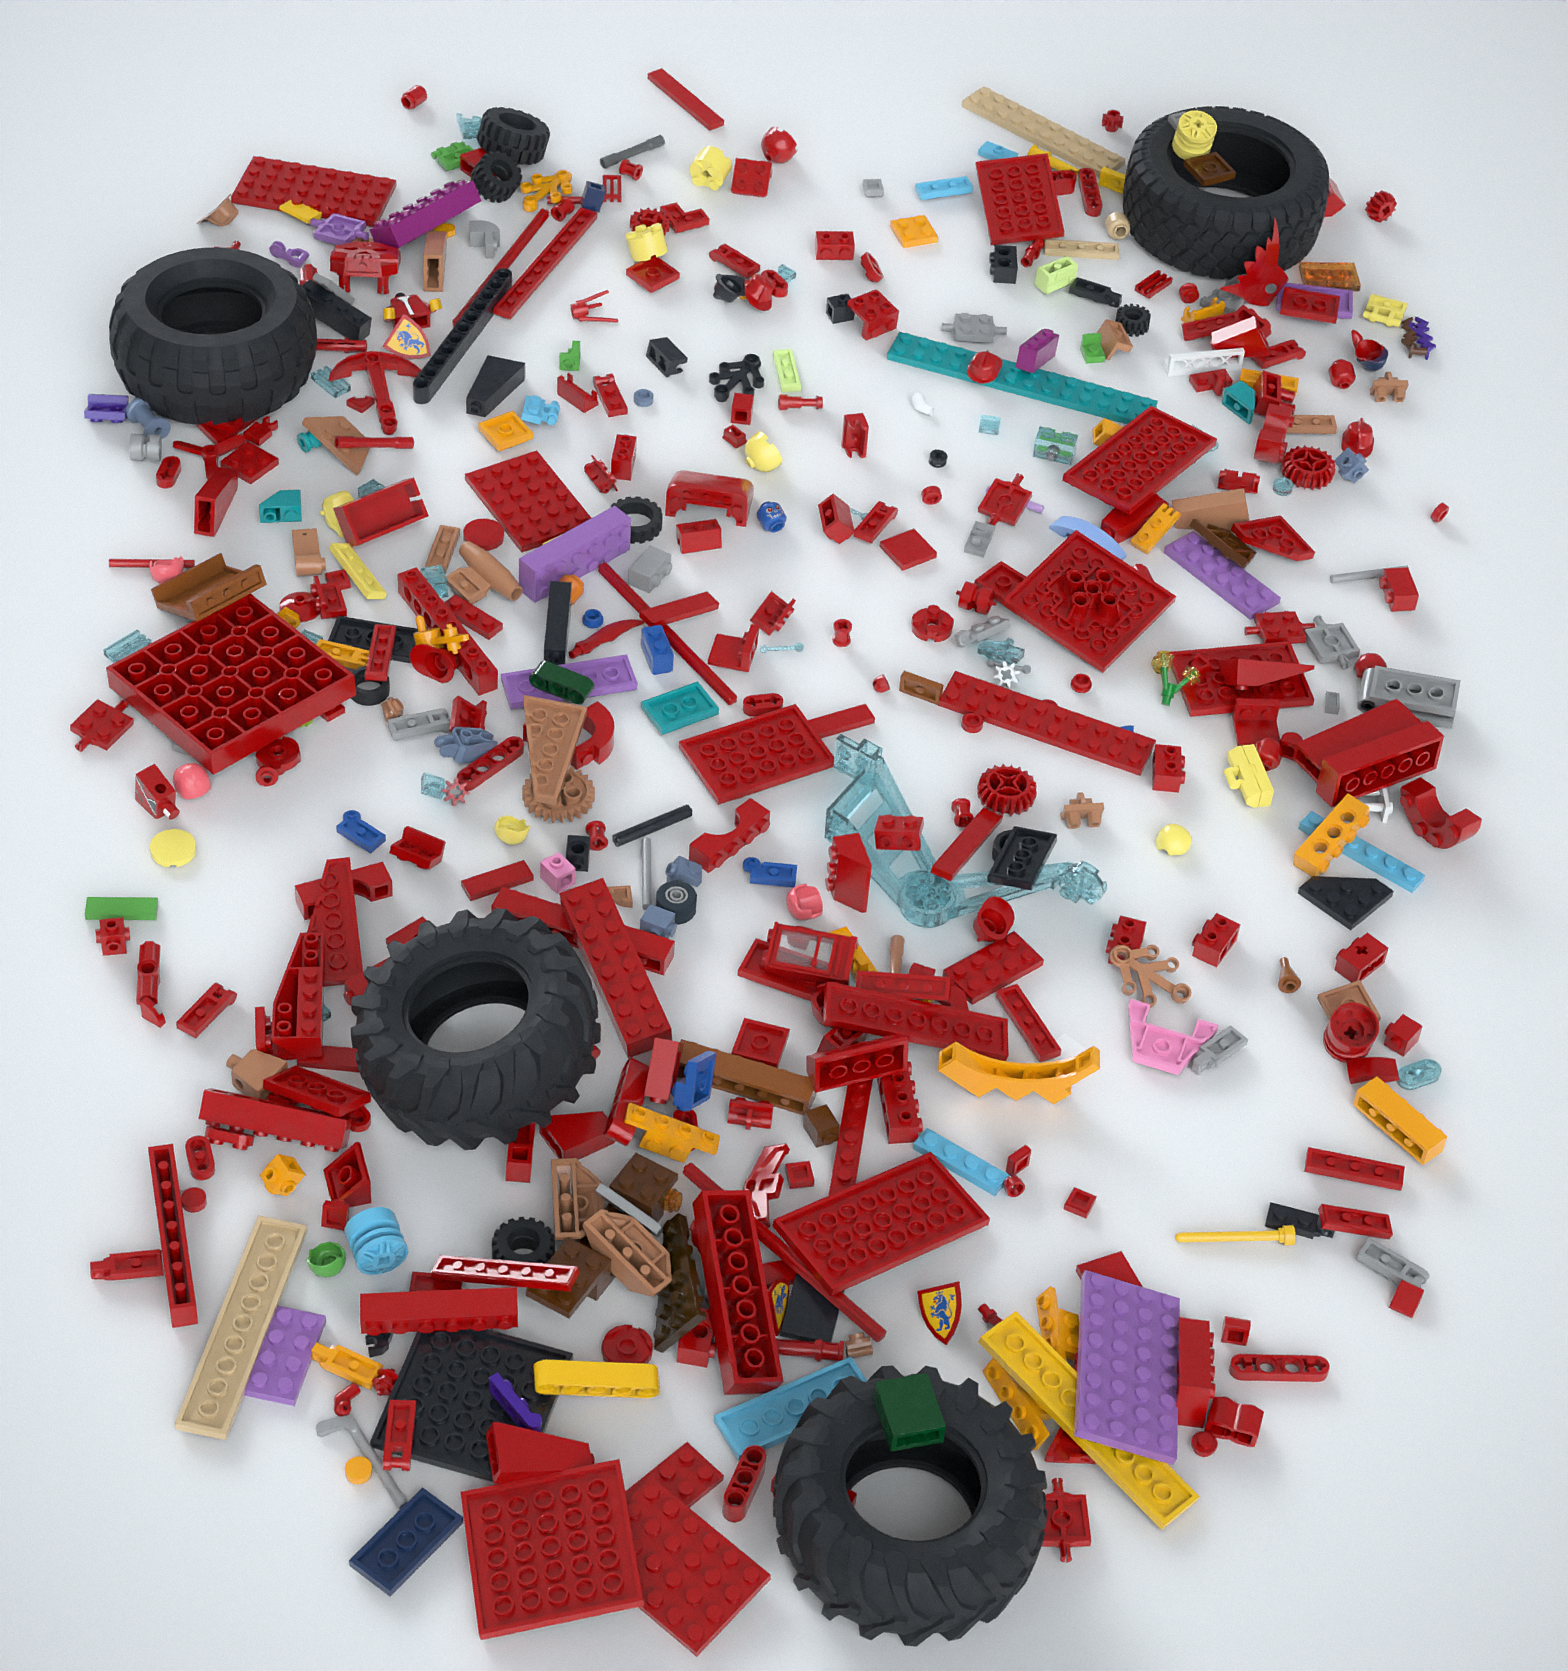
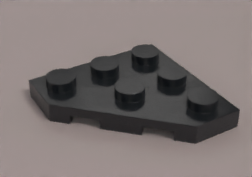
M1323 876L1311 877L1298 890L1299 895L1349 930L1355 928L1388 901L1394 890L1376 878Z

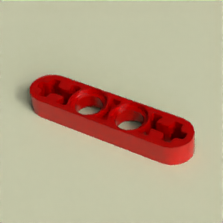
M1081 168L1078 173V184L1085 213L1090 217H1098L1102 212V201L1095 172L1090 168Z
M516 736L505 739L459 771L456 776L459 779L458 784L466 782L465 791L475 789L521 757L524 753V741ZM502 756L504 759L498 761L494 760L493 757ZM479 767L488 768V770L484 772L478 771L477 769Z
M1237 1354L1233 1356L1229 1365L1230 1375L1236 1380L1322 1382L1327 1378L1330 1364L1324 1357L1315 1355ZM1269 1364L1272 1366L1273 1371L1265 1372L1260 1368V1365ZM1293 1364L1299 1371L1290 1372L1285 1366ZM1237 1365H1242V1368L1245 1370H1240V1367Z

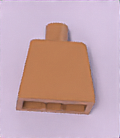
M255 1049L250 1050L243 1058L232 1054L226 1063V1066L232 1069V1084L244 1095L266 1100L268 1099V1094L272 1092L263 1089V1079L288 1069L287 1061Z

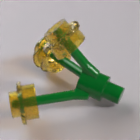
M1166 650L1157 652V656H1154L1151 661V666H1153L1157 674H1161L1163 684L1161 704L1170 706L1174 694L1187 682L1192 686L1196 682L1200 683L1199 677L1201 674L1194 666L1191 668L1186 666L1185 670L1181 673L1184 679L1178 685L1169 683L1167 673L1170 671L1171 665H1173L1174 655Z

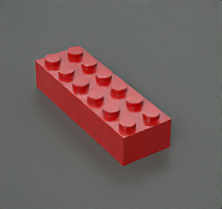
M1425 721L1340 753L1327 756L1322 759L1316 793L1332 808L1337 806L1347 794L1357 799L1435 770L1444 735L1429 721Z

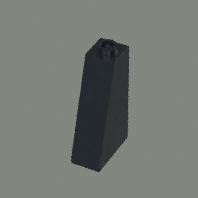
M487 355L466 397V414L486 417L525 380V363Z
M550 581L544 661L556 665L566 663L571 620L572 582Z

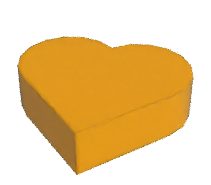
M442 223L433 229V231H445L446 240L448 237H453L456 233L455 226L450 223Z
M286 607L277 613L294 628H297L301 623L299 615Z

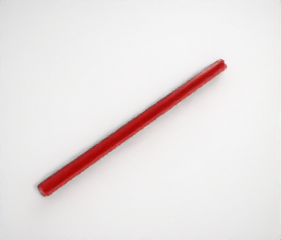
M544 208L539 210L453 319V327L495 271L500 268L508 269L549 217L548 210Z
M604 562L598 566V572L639 614L641 610L651 608L608 563ZM667 624L663 625L662 627L670 646L728 705L736 703L737 695Z
M693 1163L684 1166L683 1175L700 1190H723ZM754 1216L758 1240L874 1341L880 1342L884 1339L887 1332L880 1324L843 1292L830 1296L792 1249Z

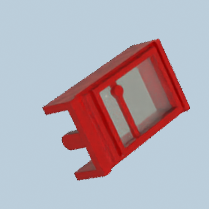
M778 922L774 923L773 929H769L767 942L770 944L768 951L764 950L762 964L765 965L766 973L818 983L838 981L842 982L843 985H850L849 975L854 966L855 949H858V937L779 924Z

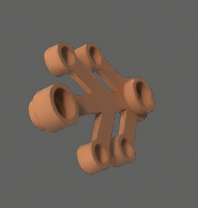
M1118 945L1111 950L1110 961L1114 966L1119 967L1124 984L1121 987L1123 994L1131 996L1137 989L1136 983L1132 981L1131 968L1138 975L1143 993L1141 1002L1150 1004V1008L1157 1001L1156 996L1152 992L1150 981L1170 993L1172 999L1178 1004L1186 1003L1191 997L1192 992L1188 985L1184 983L1174 985L1155 973L1164 970L1168 973H1174L1179 967V961L1176 958L1169 957L1164 961L1141 964L1135 960L1146 957L1148 960H1155L1160 952L1156 945H1149L1147 948L1134 950L1125 945ZM1148 950H1153L1155 955L1149 954ZM1117 955H1122L1124 960H1120ZM1168 962H1172L1175 968L1169 967ZM1126 985H1130L1133 990H1127ZM1176 993H1181L1183 998L1178 997ZM1145 998H1150L1152 1003L1146 1002Z

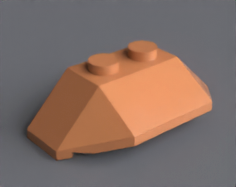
M577 1158L551 1159L555 1240H566L568 1237L571 1239H581L586 1236L582 1226L583 1223L600 1209H604V1199L598 1196L595 1191L602 1182L590 1170L582 1166Z
M600 1209L583 1223L582 1226L592 1250L611 1259V1272L629 1291L654 1297L671 1283L672 1275L669 1252L634 1217Z

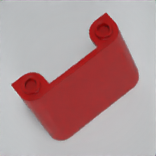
M685 470L677 471L668 484L665 516L675 517L679 509L686 511L687 503L727 509L726 517L733 516L736 520V526L746 527L753 499L754 486L752 482L742 478Z

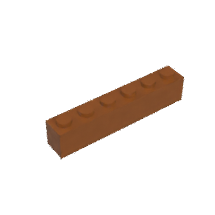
M681 1039L680 1042H683L684 1046L678 1078L686 1077L684 1069L689 1060L706 1051L716 1053L712 1088L757 1102L760 1100L769 1101L774 1107L804 1115L805 1111L811 1109L816 1093L808 1076H802L785 1069L772 1067L762 1062H756Z

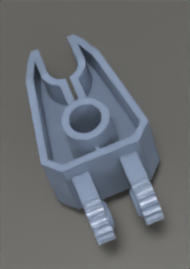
M455 727L451 735H441L434 740L436 747L440 748L439 753L441 756L453 757L454 761L459 764L474 762L498 744L497 741L493 740L494 735L481 728Z

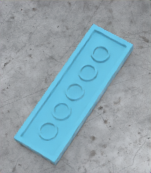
M848 1357L714 1415V1423L739 1461L745 1448L750 1445H758L766 1450L786 1441L807 1406L817 1397L826 1399L841 1379L852 1375L863 1382L867 1380L852 1357Z

